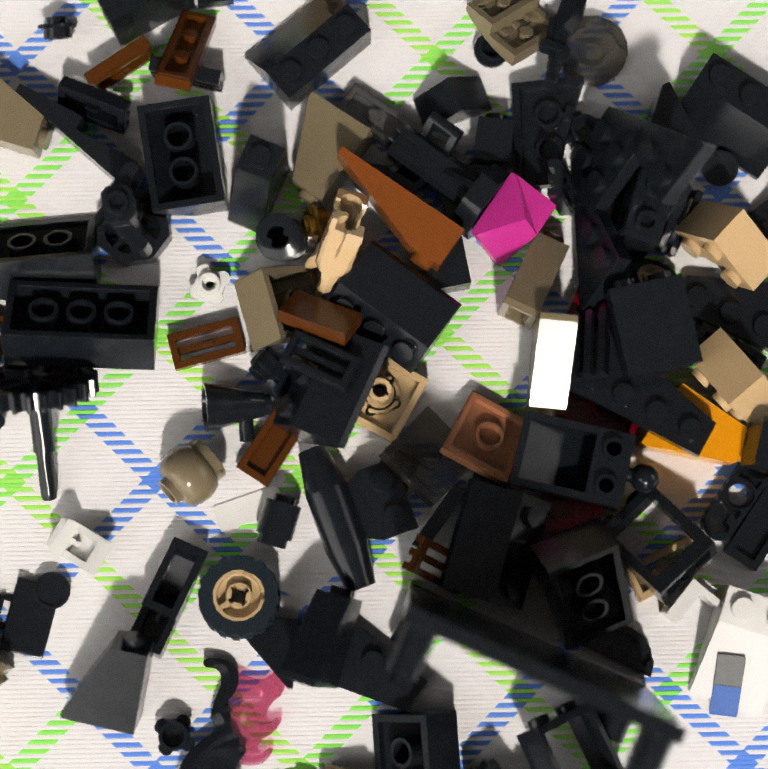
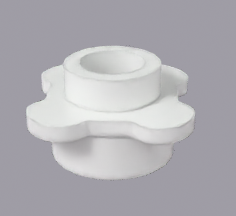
M206 264L200 265L196 269V281L189 287L190 295L195 299L201 297L204 300L210 301L212 305H219L223 302L225 286L230 283V276L226 271L217 272L211 270ZM213 282V287L208 288L206 284Z

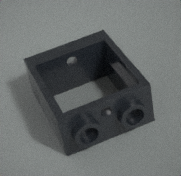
M657 488L648 493H641L635 490L627 498L626 506L617 514L612 513L602 521L619 545L622 564L663 604L717 553L715 542ZM652 503L693 540L657 577L616 539Z
M573 699L554 708L557 715L549 718L548 714L545 713L528 721L529 729L516 736L531 769H561L545 733L569 722L590 769H623L595 707L585 702L577 705Z

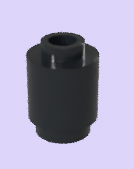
M275 493L274 499L266 498L256 532H259L258 542L286 549L287 542L292 541L301 511L300 507L294 506L295 498Z

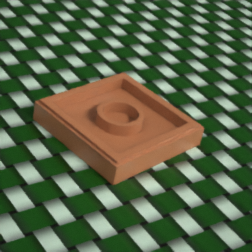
M472 390L439 452L504 487L512 473L524 418Z

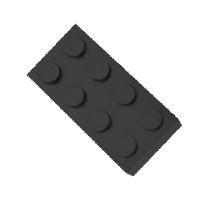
M10 280L1 330L4 364L155 370L159 321L158 286Z

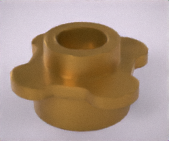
M314 204L309 205V210L304 211L302 224L306 229L307 236L312 237L314 243L317 244L323 236L330 215L324 207L317 208Z

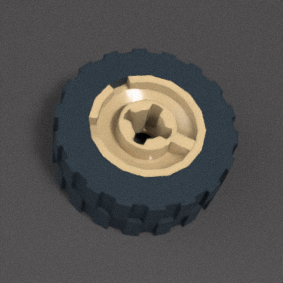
M232 555V558H223L216 565H212L208 569V573L205 576L203 575L200 581L201 587L198 589L197 595L200 612L208 626L223 638L229 637L234 641H240V639L245 638L247 640L252 639L257 634L261 635L269 625L273 624L276 614L279 613L281 596L278 581H276L274 573L266 567L265 563L260 560L258 562L251 556L240 557L239 555ZM243 592L246 594V603L244 605L233 602V595L235 593Z

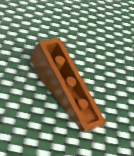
M342 146L338 151L337 161L364 195L369 196L370 204L406 251L412 254L410 257L411 261L426 271L430 267L438 271L461 238L465 229Z

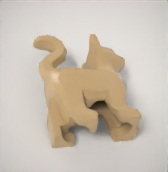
M338 188L334 200V210L326 224L323 236L305 263V268H318L321 272V280L318 282L313 296L326 300L327 294L331 291L337 279H342L350 272L364 237L365 227L360 226V222L367 210L369 196L356 191L351 192Z

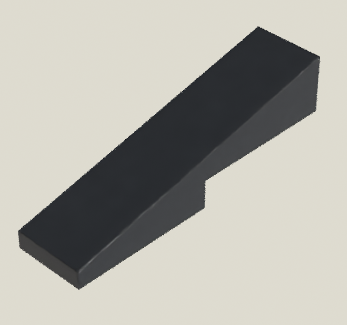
M21 83L19 84L16 92L39 111L55 131L113 182L123 165L129 161L136 163L143 174L144 171L138 161L85 134L89 126L83 116Z

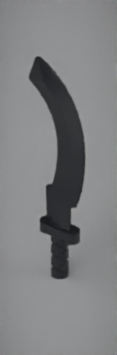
M561 0L555 17L551 16L549 18L547 36L541 39L539 43V51L548 55L547 70L545 71L543 83L546 88L554 89L558 86L561 61L564 60L565 63L572 61L573 50L567 47L568 35H574L584 14L586 0Z

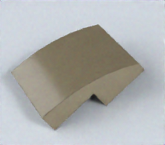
M473 0L466 6V11L479 32L491 47L511 66L537 52L540 40L547 36L550 16L538 7L539 0Z

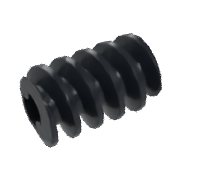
M278 213L267 215L258 223L255 229L258 249L271 260L285 262L296 260L304 253L307 247L308 236L305 227L300 221L291 216ZM284 229L283 234L288 236V241L286 245L280 247L281 242L276 240V236L279 231Z

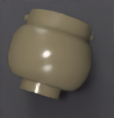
M194 439L188 445H178L165 454L159 465V473L162 479L158 481V485L174 504L182 501L186 505L196 506L207 501L215 493L219 484L218 481L226 475L222 463L211 449L200 440Z

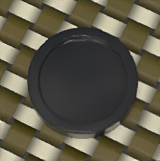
M717 150L713 152L704 164L702 172L710 184L725 186L736 178L738 162L730 152Z
M56 572L42 574L37 578L33 586L35 601L45 609H57L63 606L70 596L69 582L63 575Z

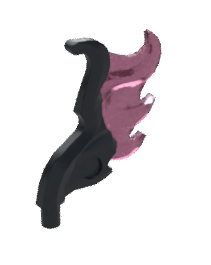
M206 658L203 665L208 668L217 669L221 675V685L210 715L214 722V730L188 752L181 763L180 769H236L237 763L255 766L265 762L274 749L270 747L262 752L258 749V744L263 738L272 734L281 722L282 717L280 715L272 721L268 719L267 710L272 702L281 696L285 685L274 672L266 678L257 679L237 672L234 665L227 660Z

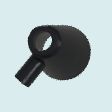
M202 383L201 405L205 432L239 423L240 442L253 441V419L272 413L271 395L259 390Z

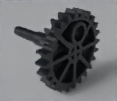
M4 365L0 367V413L12 411V414L15 415L21 411H27V414H29L33 452L37 456L40 493L44 501H51L57 498L53 456L55 441L51 409L64 410L63 406L65 405L78 406L77 402H88V397H95L96 392H99L97 369L30 365Z

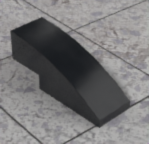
M177 537L173 538L145 595L142 608L130 630L141 632L147 637L156 638L153 656L162 659L208 554V551Z

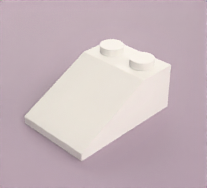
M720 585L716 597L722 603L718 608L713 607L688 691L711 698L718 654L746 657L739 707L761 714L768 698V597L731 585Z

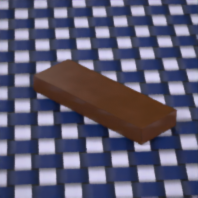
M187 10L181 11L155 72L154 84L191 91L215 31L217 17Z

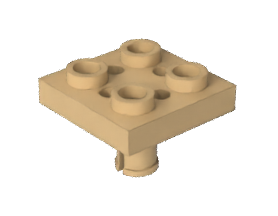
M385 357L355 424L395 444L429 379L414 371L409 373L395 361ZM392 376L394 381L390 384L389 381L391 380ZM393 399H398L401 402V406L398 409H394L395 406H398V401L390 405ZM369 406L375 408V409H372V408H369V409H368V412H369V413H371V414H372V413H375V415H373V416H368V415L366 414V408L369 407Z

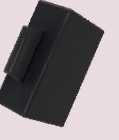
M18 577L14 594H0V614L4 600L11 601L6 623L0 622V629L4 630L0 642V650L42 659L56 609H45L35 601L33 596L35 580Z

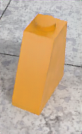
M681 383L675 388L716 423L699 457L696 458L647 431L642 434L635 445L642 450L728 466L736 461H741L747 427L693 389Z

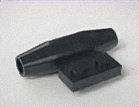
M319 445L299 453L298 457L306 500L326 555L344 587L353 592L376 583L368 539L387 540L419 528L394 459L391 458L359 470L347 483L327 446Z

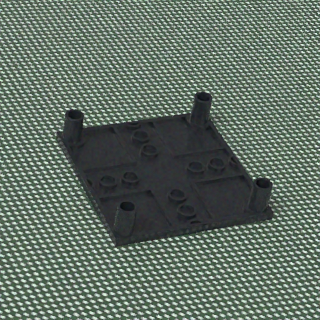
M410 582L404 597L402 612L390 638L395 644L385 669L406 680L416 682L436 638L439 637L601 709L600 720L609 739L622 743L631 723L639 726V731L623 769H662L674 742L682 744L688 729L646 686Z

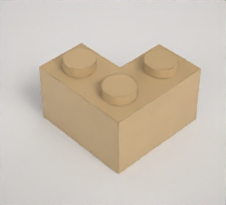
M702 199L675 228L674 231L682 239L681 247L694 258L700 256L717 264L722 270L720 273L721 278L729 286L735 289L742 287L754 291L768 276V240L743 208Z
M720 327L700 345L703 361L695 365L696 368L692 371V374L705 388L712 385L717 390L712 397L734 419L742 424L745 421L747 423L762 421L763 416H768V378Z

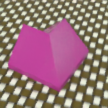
M511 172L471 233L493 263L500 266L537 236L557 205L517 174Z

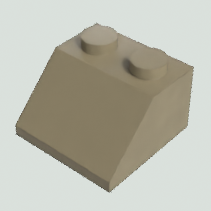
M305 265L261 268L234 282L253 352L265 350L267 347L277 349L287 346L295 329L298 328L279 322V309L295 290L314 295L318 284L315 268L308 269L305 268Z

